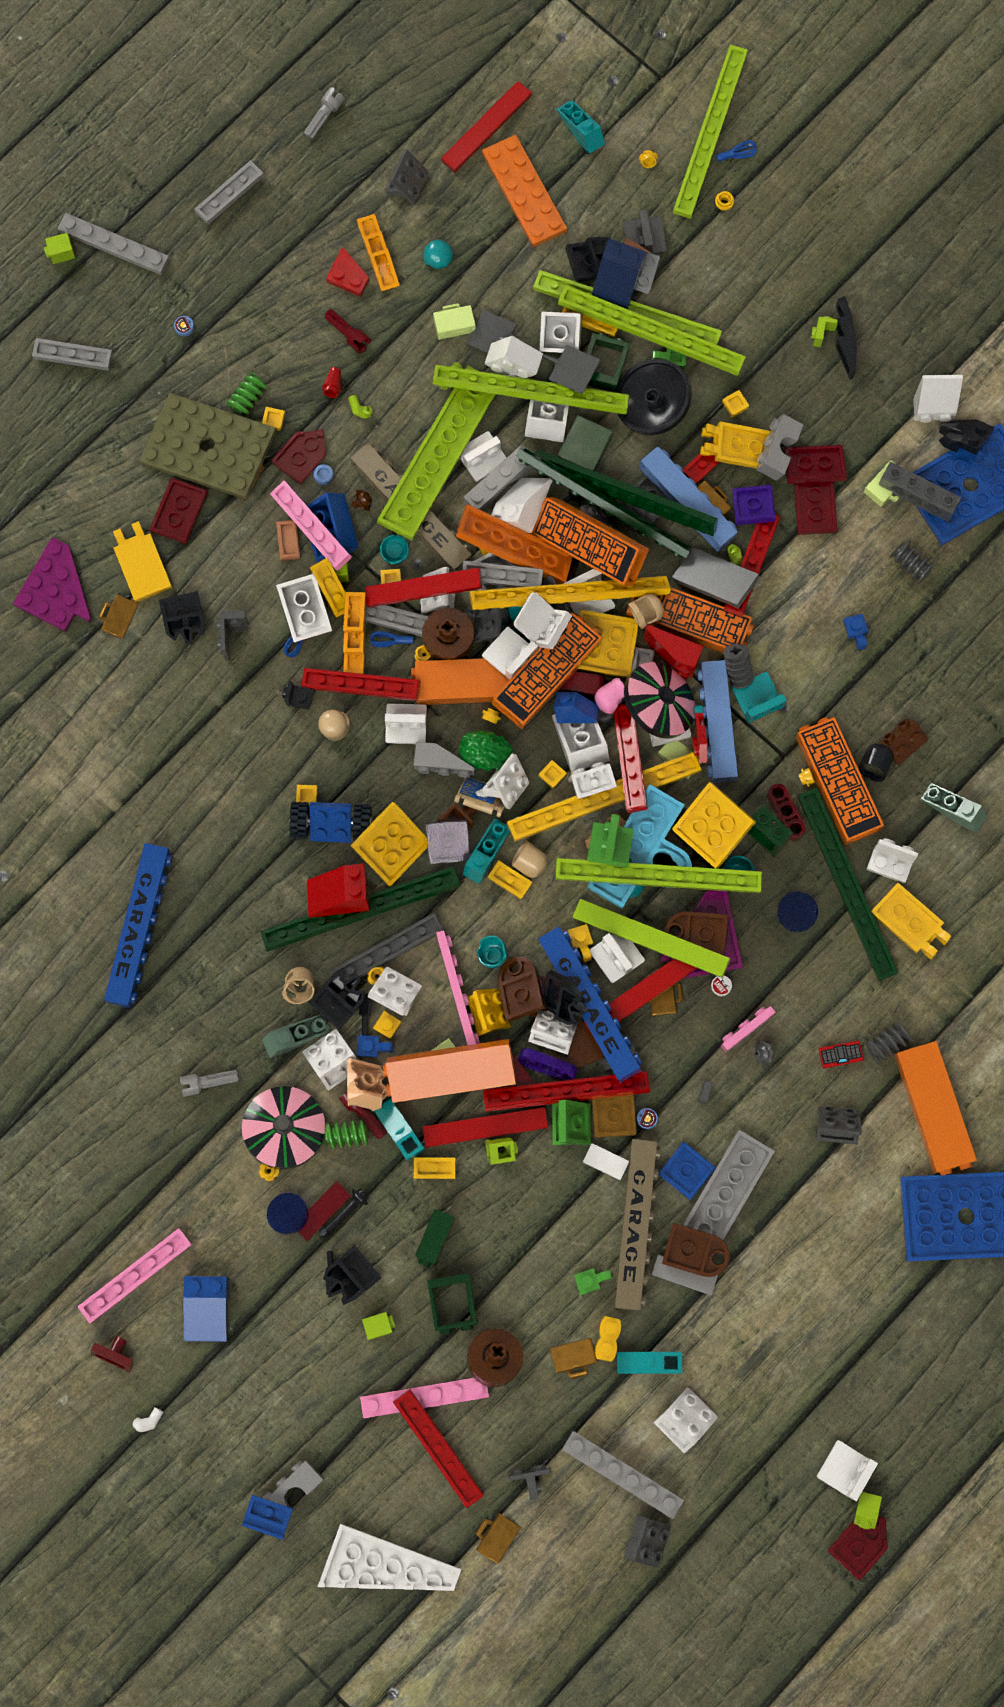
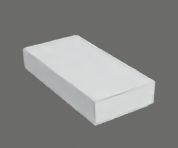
M592 1143L583 1163L621 1180L629 1161Z

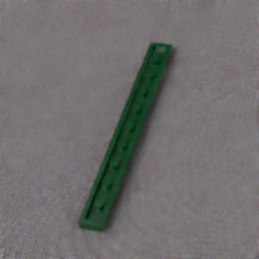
M522 445L518 450L516 457L524 465L529 466L530 464L536 468L539 474L543 476L548 475L553 478V482L557 485H565L570 488L572 494L583 496L592 506L596 507L598 505L604 509L603 511L607 515L618 517L624 525L628 527L633 526L638 529L637 532L642 536H649L655 540L654 542L657 545L668 547L675 556L686 558L692 547L525 446Z
M536 451V454L612 499H619L631 506L659 515L667 520H672L703 534L714 536L718 522L716 517L544 451Z
M817 788L799 794L797 798L878 982L898 974V970Z
M454 866L369 894V911L309 918L307 915L260 932L266 951L269 952L458 888L460 883Z

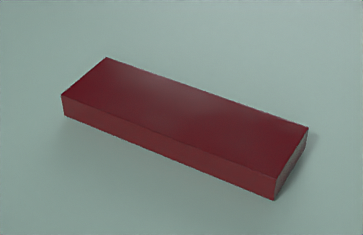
M336 1181L292 1227L308 1242L348 1201L351 1195Z

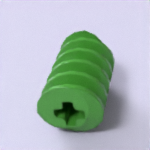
M250 371V376H245V382L240 383L241 388H236V394H232L231 400L226 402L239 415H242V413L249 414L247 406L254 408L251 401H259L256 394L263 396L260 389H268L264 381Z
M362 1120L359 1121L358 1126H356L354 1121H351L350 1127L347 1126L346 1121H343L342 1128L339 1127L337 1122H335L333 1128H331L329 1123L326 1124V1149L329 1143L332 1149H335L337 1142L340 1148H344L345 1142H347L349 1147H352L354 1141L357 1147H359L362 1140L365 1146H368L367 1126L364 1125Z

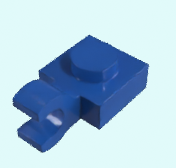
M863 614L844 618L843 623L848 639H855L858 650L866 649L867 641L864 635H867L869 631Z
M358 1035L357 1056L378 1058L379 1052L393 1053L394 1044L390 1042L379 1043V1036Z

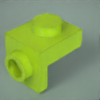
M830 316L818 318L817 325L812 328L811 338L814 339L813 346L821 347L824 330L835 331L838 320Z

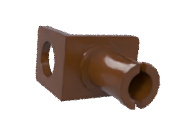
M455 803L438 818L437 825L440 826L454 814L468 830H471L474 825L471 817L479 810L468 806L461 809Z

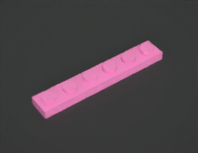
M283 481L270 493L337 571L352 558L287 482Z
M444 930L436 932L467 1045L479 1044L478 1034L473 1033L471 1028L472 1025H475L472 1013L467 1014L465 1007L469 1005L466 993L462 994L460 986H464L461 974L456 975L455 967L458 966L455 954L451 955L449 947H453L450 935L446 936Z
M178 1228L78 1306L79 1310L87 1321L92 1324L191 1247V1242L182 1230Z
M474 1378L410 1388L423 1408L489 1397L488 1386L479 1383ZM409 1389L360 1397L363 1418L399 1413L393 1401Z

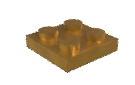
M634 1095L592 1099L595 1138L636 1136Z

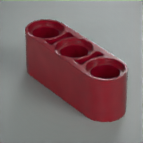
M575 671L557 692H577L585 698L595 699L597 690L604 686L605 678L600 675Z
M779 783L772 785L767 795L768 801L776 818L789 830L792 826L800 829L799 834L792 833L789 839L790 841H798L805 832L804 822L787 788ZM779 791L782 793V797L779 799L775 798L772 792ZM784 808L789 809L791 815L784 816L781 810Z

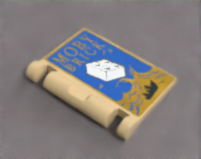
M471 777L464 779L454 802L459 803L460 798L464 799L463 805L491 815L493 810H496L497 817H501L505 808L501 798L484 795L482 789L487 784L486 782Z

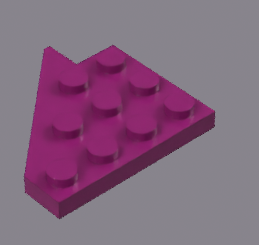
M51 537L13 605L64 632L67 631L75 616L89 623L91 622V617L69 545Z
M707 891L693 912L729 915L725 956L731 960L726 971L741 969L743 966L727 891ZM663 955L660 959L661 963L673 960V958ZM697 968V970L684 979L709 975L711 973Z

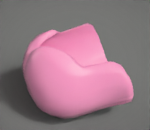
M615 678L597 690L595 702L600 710L608 714L615 712L618 704L624 698V683L619 678Z

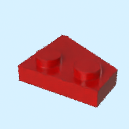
M341 248L326 277V282L361 297L369 282V277L348 252Z
M695 713V737H692V750H694V756L698 757L699 763H707V738L703 713Z

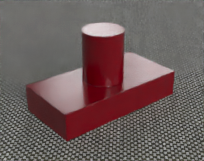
M116 1336L110 1349L94 1342L91 1348L92 1356L129 1373L133 1367V1360L121 1355L127 1343L126 1340Z

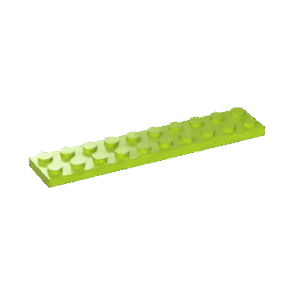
M467 365V367L465 368V369H467V370L478 371V370H476V369H474V368H472V367H470V366H468V365ZM460 388L453 389L377 519L378 524L411 541L414 539L496 394Z

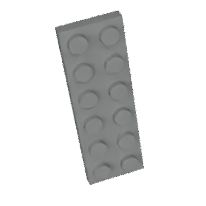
M738 1130L683 1225L717 1235L724 1240L775 1151Z

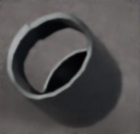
M880 743L871 744L866 749L859 764L860 773L871 781H884L894 759L893 752L886 745ZM864 764H870L884 772V775H874V773L864 768Z

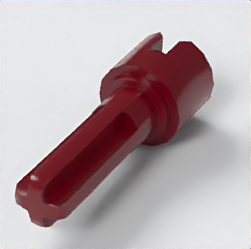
M332 309L325 313V319L347 338V344L359 354L367 350V346L363 342L365 341L370 344L371 338L361 329L351 327Z
M347 1092L339 1098L348 1111H354L377 1139H381L387 1133V1130L369 1109L355 1105L348 1106Z

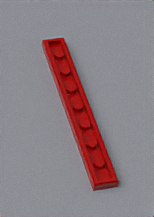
M641 1071L621 1083L616 1075L486 1089L483 1090L485 1112L556 1104L559 1103V1100L582 1101L650 1093L648 1072Z

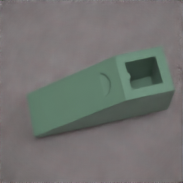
M933 783L929 785L921 797L923 802L960 826L975 833L978 832L987 818L981 805Z
M319 1014L271 1031L262 1041L269 1057L272 1058L330 1033L331 1030L326 1019Z

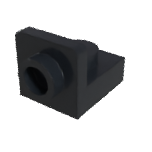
M289 682L288 687H284L282 698L285 699L287 706L310 710L314 690L295 686L293 682Z

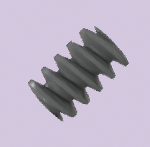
M910 541L902 543L890 555V558L896 556L895 563L902 561L901 569L908 566L906 573L914 572L912 579L914 580L919 577L917 584H920L930 574L934 564L926 565L928 558L926 557L921 560L922 552L914 553L917 548L916 546L909 549Z
M731 644L723 651L728 678L732 687L743 689L748 687L754 680L749 650L745 645Z
M895 1022L893 1028H886V1033L883 1031L879 1033L880 1038L874 1036L873 1042L868 1040L866 1047L872 1059L880 1065L879 1057L886 1061L885 1053L893 1056L892 1049L899 1052V1044L906 1047V1039L911 1043L914 1041L906 1028Z

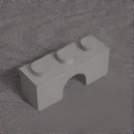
M785 414L777 419L775 418L770 425V435L766 437L763 443L765 448L758 456L757 462L759 464L756 470L774 480H778L785 475L791 457L781 451L780 444L790 447L797 442L803 424Z
M308 1460L303 1463L299 1461L291 1469L293 1473L288 1478L285 1476L276 1483L278 1488L272 1494L267 1492L262 1498L291 1507L287 1502L286 1496L292 1487H298L309 1495L324 1478Z

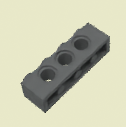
M891 461L879 482V486L891 491L892 494L946 522H949L961 497Z

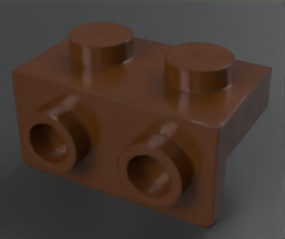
M905 719L900 721L892 732L885 734L879 743L886 745L892 750L894 763L900 765L926 743L928 738L917 721Z

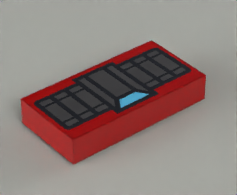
M860 1041L818 1049L822 1069L864 1061Z

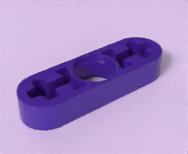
M529 1048L522 1049L518 1058V1062L522 1066L562 1081L575 1079L577 1074V1068L574 1065Z

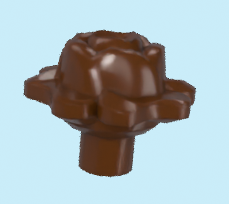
M357 489L352 506L355 509L360 507L363 511H369L372 497L368 492Z

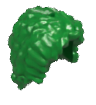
M483 730L466 733L462 737L459 746L461 760L473 766L474 769H484L486 771H491L493 768L498 771L514 751L511 748L512 745L503 736L499 737L494 732H485Z

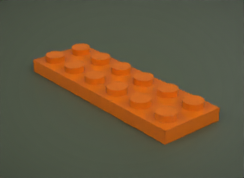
M516 134L482 150L484 159L533 248L567 232L565 223Z
M467 504L465 506L455 537L517 566L543 569V578L552 575L556 584L566 583L572 561L571 555L541 538Z

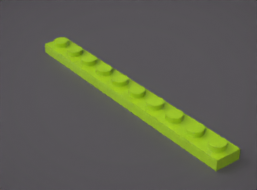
M734 45L729 46L674 206L673 214L689 219L692 218L748 53L747 49Z
M539 270L533 290L559 299L566 285L592 295L593 287ZM630 301L628 307L630 311L718 345L722 334L721 330L634 301Z
M568 285L565 286L558 301V305L736 376L739 375L746 356Z
M442 365L435 366L433 376L434 385L619 414L627 413L629 395L588 388L585 389L583 394H580L557 383Z
M557 858L555 880L761 893L762 872L628 863V868L587 860Z

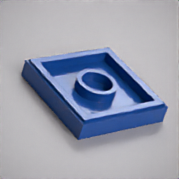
M683 1141L658 1175L688 1200H691L716 1167Z

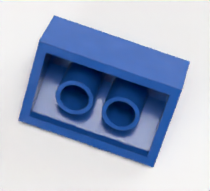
M326 492L307 505L349 554L359 548L345 494ZM311 542L316 563L325 559V557Z

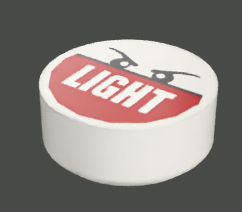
M717 976L711 983L712 992L720 997L728 995L732 989V982L727 976H723V978Z

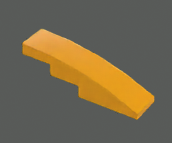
M375 214L357 219L356 221L381 292L399 287L400 284Z
M345 592L343 672L364 674L366 593Z

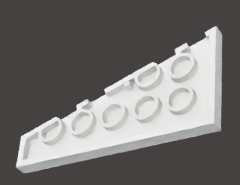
M340 1524L318 1587L454 1591L461 1569Z

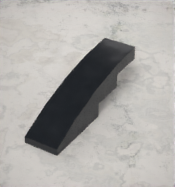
M844 296L838 298L836 304L840 317L837 319L836 329L840 337L837 338L835 346L850 380L853 379L856 371L857 349L852 314Z

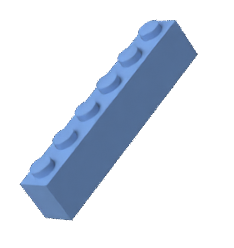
M656 447L640 461L638 468L667 499L718 518L714 536L698 531L717 553L735 539L738 533L736 526L724 518L723 512L711 504L709 497L697 489L696 483L683 474V469L670 460V456L665 450Z
M725 660L701 662L700 669H697V679L702 683V688H699V698L704 702L703 715L706 721L705 730L708 740L707 758L710 759V765H707L708 777L712 778V783L733 782L737 780L738 774Z

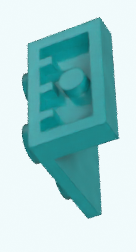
M767 672L754 677L753 682L748 687L743 689L732 687L731 689L748 724L784 708L787 702L784 694L779 696Z

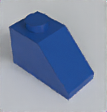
M556 692L554 710L557 723H597L599 712L597 704L577 692Z

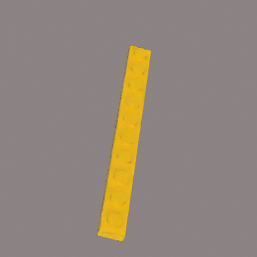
M667 576L637 578L632 586H624L615 580L470 591L469 598L473 610H484L490 608L523 607L532 592L539 594L548 604H562L566 602L642 597L646 594H654L656 596L670 594L671 587Z
M694 752L644 770L645 791L649 784L659 788L701 772L702 769L697 757L694 756ZM623 780L615 781L616 788L581 799H577V796L507 821L514 842L625 801Z

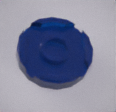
M792 892L782 898L778 905L777 916L785 929L800 933L807 931L814 925L818 916V907L810 895Z
M283 1193L276 1196L270 1202L267 1209L269 1225L282 1235H289L300 1231L308 1219L306 1202L294 1193Z

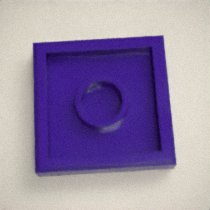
M772 485L732 489L736 525L775 521Z

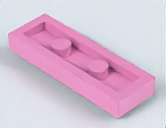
M771 1006L767 1009L762 1007L754 1014L756 1018L751 1022L748 1019L738 1026L740 1029L735 1034L730 1032L722 1039L724 1043H722L721 1048L726 1053L770 1019L776 1012Z

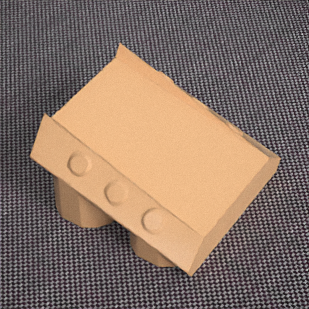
M352 1058L347 1059L348 1106L355 1105L372 1109V1111L382 1108V1101L388 1094L386 1086L382 1084L385 1076L380 1065Z

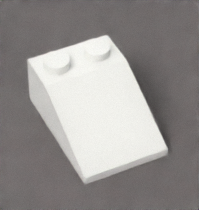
M923 375L913 398L914 420L923 423L931 422L932 420H940V422L954 420L958 409L963 375Z
M530 400L525 436L563 442L569 406Z
M521 478L496 502L491 515L521 530L532 533L552 480L550 478Z
M313 574L276 585L294 643L332 631L321 592Z
M552 715L571 773L580 768L591 767L596 763L610 761L607 744L598 722L557 723L556 715Z

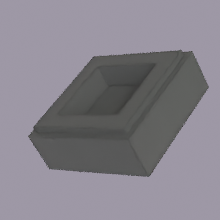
M705 1081L703 1083L698 1099L699 1103H707L712 1082Z

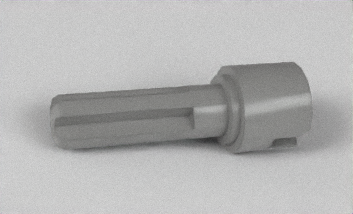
M332 87L328 89L321 99V108L304 131L308 138L313 139L330 113L336 112L345 100L341 93H338L334 98L335 89Z
M236 1070L198 1077L196 1074L179 1077L181 1085L189 1084L190 1086L182 1089L183 1097L200 1094L201 1089L234 1083L239 1079Z

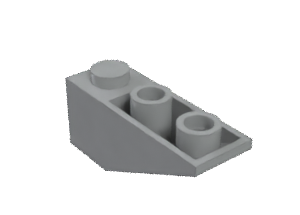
M416 742L414 770H418V773L429 774L431 771L438 772L442 776H449L450 773L458 774L459 777L468 778L470 775L474 776V767L438 744Z

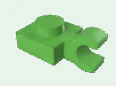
M666 348V352L653 351L652 359L668 360L678 365L682 370H685L686 355Z
M593 1268L575 1274L574 1277L580 1295L600 1289L599 1282L611 1279L612 1275L610 1270L596 1274Z

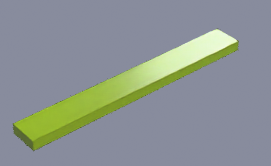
M582 899L579 900L572 917L723 978L731 960L726 956Z

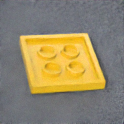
M580 610L579 615L584 618L590 628L594 627L600 632L602 640L601 644L577 670L627 678L632 668L638 624L635 619Z
M709 782L672 830L715 869H719L756 821L717 786Z
M392 802L350 846L391 887L430 846L431 842L398 805Z

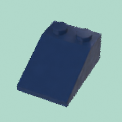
M608 239L592 295L628 309L647 252Z

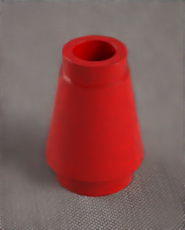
M330 368L322 386L323 394L327 397L336 398L341 393V370L339 368Z

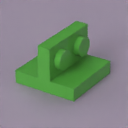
M615 814L611 815V821H606V824L593 822L587 861L628 868L634 829L619 827L620 815Z
M559 1100V1103L552 1104L553 1145H591L589 1103Z

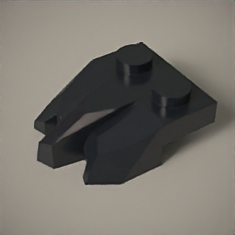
M592 237L587 238L585 242L567 244L565 250L576 282L596 279L604 250L610 238Z
M977 419L952 420L950 423L940 424L939 433L944 435V437L938 441L943 447L957 453L961 448L977 455L992 435L994 427Z
M198 591L159 600L166 634L173 641L177 640L179 634H182L185 643L192 644V633L194 631H197L199 635H204L205 622Z
M342 969L332 975L319 992L309 1001V1004L338 1030L356 1013L363 1003L365 995L364 990H355L360 981L358 975L356 974L352 978L344 980L345 973Z
M550 970L546 975L543 993L546 1009L555 1013L556 1020L567 1025L576 1024V1015L582 1017L588 1011V1008L581 1002L583 996L568 977Z
M353 1246L326 1268L323 1280L333 1282L327 1290L328 1298L342 1293L341 1301L345 1305L364 1294L382 1277L358 1248Z

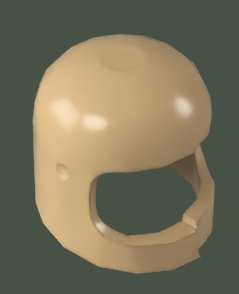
M654 594L643 595L628 603L631 613L641 629L645 628L647 624L651 625L660 620L664 614L662 602Z
M333 709L327 710L319 718V730L328 740L338 741L348 734L350 720L344 712Z
M526 840L516 852L512 860V866L526 876L536 878L546 868L548 859L545 853Z
M296 967L291 969L285 977L282 996L287 1002L292 1004L305 1003L314 995V977L308 969ZM305 980L302 986L308 983L306 991L297 992L294 985L299 986V983L296 981ZM288 988L293 992L296 998H291L287 994L286 989Z

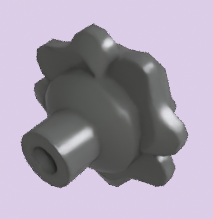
M764 1040L756 1044V1050L753 1052L757 1063H762L764 1066L772 1063L775 1053L772 1044Z

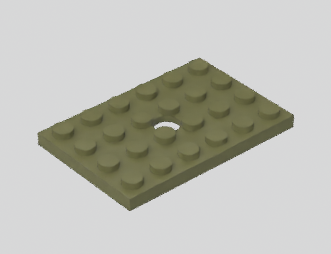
M169 393L139 462L141 465L247 500L277 430L275 427ZM212 439L215 442L214 448L207 450V452L202 451L200 448L202 441Z

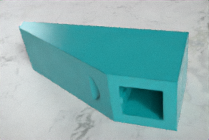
M573 100L566 102L556 109L578 143L589 154L605 145L601 126Z
M495 818L493 819L465 864L463 876L481 884L510 833L508 825Z
M391 1099L384 1102L381 1109L374 1111L407 1162L425 1151Z
M617 1352V1374H682V1352Z

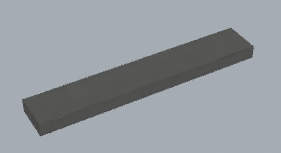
M434 912L328 971V974L331 977L342 969L345 973L344 980H348L356 974L360 979L367 975L371 969L387 964L437 936L436 932L445 931Z

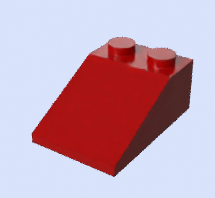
M647 624L644 641L655 650L654 652L668 667L676 671L683 679H692L701 658L703 646Z
M364 863L342 866L307 880L309 918L369 911L368 878Z

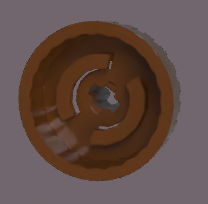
M442 608L434 611L428 616L423 625L422 637L425 649L437 660H457L465 657L470 652L474 643V628L470 618L455 608Z
M488 1329L481 1332L474 1338L467 1353V1366L471 1375L479 1383L489 1387H501L510 1383L517 1376L523 1363L522 1347L519 1341L509 1332L502 1329ZM497 1352L499 1355L493 1356V1353Z

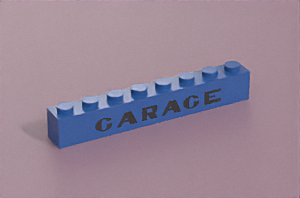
M144 843L104 1001L108 1004L131 1008L132 1004H135L137 1001L138 992H135L136 987L142 981L143 972H141L142 964H146L147 944L150 945L152 942L153 933H151L152 925H156L157 905L160 906L162 903L163 894L161 890L162 886H165L167 883V866L170 867L172 864L173 855H171L169 848Z
M557 927L538 938L557 973L568 977L582 994L581 1002L588 1008V1011L582 1017L618 1081L621 1083L641 1072L639 1066L642 1062L637 1053H631L629 1048L632 1044L626 1035L622 1037L619 1032L622 1028L617 1018H611L609 1012L612 1009L606 1000L602 1002L599 994L602 992L596 982L591 983L589 977L592 974L586 965L582 966L579 962V959L582 957L577 948H571L569 942L572 939L566 930L562 932L561 928Z

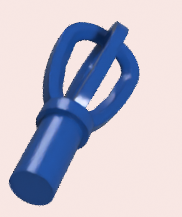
M746 140L736 145L733 149H729V151L716 154L717 162L730 158L742 159L752 157L757 152V146L754 141ZM753 147L752 149L741 151L743 149Z
M374 631L370 636V643L374 647L413 644V636H398L385 631ZM375 637H383V638H390V639H393V640H391V641H375L374 638H375Z
M292 636L284 645V654L294 658L298 655L303 640L298 641L295 649L289 653L288 650L294 642Z

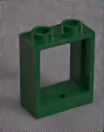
M592 333L587 354L592 356L595 345L622 352L614 377L595 372L588 385L615 393L628 357L630 343L619 338H609L602 333Z
M762 805L752 816L756 823L747 834L775 857L788 843L793 832Z
M469 1273L427 1280L435 1331H440V1335L453 1333L452 1329L461 1327V1331L473 1330V1325H477ZM465 1283L471 1320L440 1325L434 1288Z

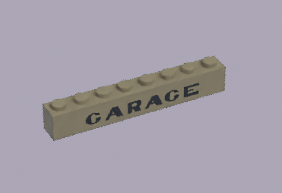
M367 443L350 457L351 465L387 503L400 482L402 475H397L393 465L388 460H383L381 452L375 446L372 448ZM431 507L416 535L444 566L449 568L450 572L461 571L463 569V561H472V551L466 544L462 545L458 541L459 538L455 537L456 533L446 528L445 521L440 516L436 517Z
M631 1140L614 1308L640 1311L641 1307H645L646 1294H642L643 1285L647 1286L648 1273H644L645 1264L649 1265L650 1252H646L647 1243H651L652 1231L648 1229L649 1222H653L654 1210H651V1201L656 1199V1189H653V1180L657 1181L658 1168H655V1159L659 1160L660 1147H657L656 1141Z

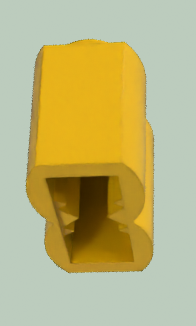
M605 1316L601 1320L599 1326L600 1339L595 1346L596 1359L612 1362L617 1352L616 1340L621 1332L620 1319Z

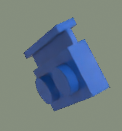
M252 1495L241 1526L283 1540L293 1508Z

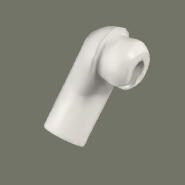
M154 1407L148 1418L140 1419L138 1417L134 1419L133 1427L138 1432L153 1430L164 1412Z

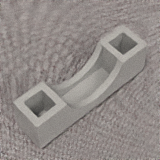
M521 446L463 497L464 506L468 504L485 512L492 506L494 500L504 488L513 481L520 480L534 468L530 464L529 466L524 465L516 457Z

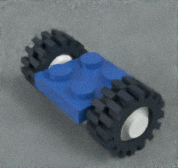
M291 802L290 838L307 839L310 825V841L351 843V827H353V841H355L371 825V805L355 804L353 818H351V804L310 802L309 817L308 802Z

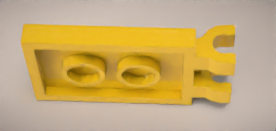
M721 421L717 426L707 424L706 428L702 429V437H714L713 444L706 442L700 449V455H715V461L757 469L759 464L757 462L758 456L764 450L765 446L763 443L771 431Z
M139 521L132 524L136 536L125 540L121 529L113 531L118 542V546L113 548L135 602L172 588L150 533L144 535Z
M899 883L871 911L879 922L916 954L921 949L930 960L938 952L930 943L937 938L945 946L951 938V935L941 928L944 922Z

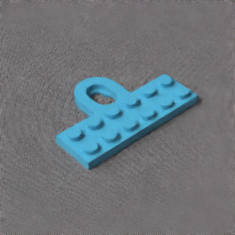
M649 784L646 789L648 810L632 813L624 825L625 828L634 829L629 863L653 864V857L656 854L665 853L671 856L672 861L677 866L692 867L688 854L664 839L683 809L684 804ZM590 882L587 888L622 909L636 885Z

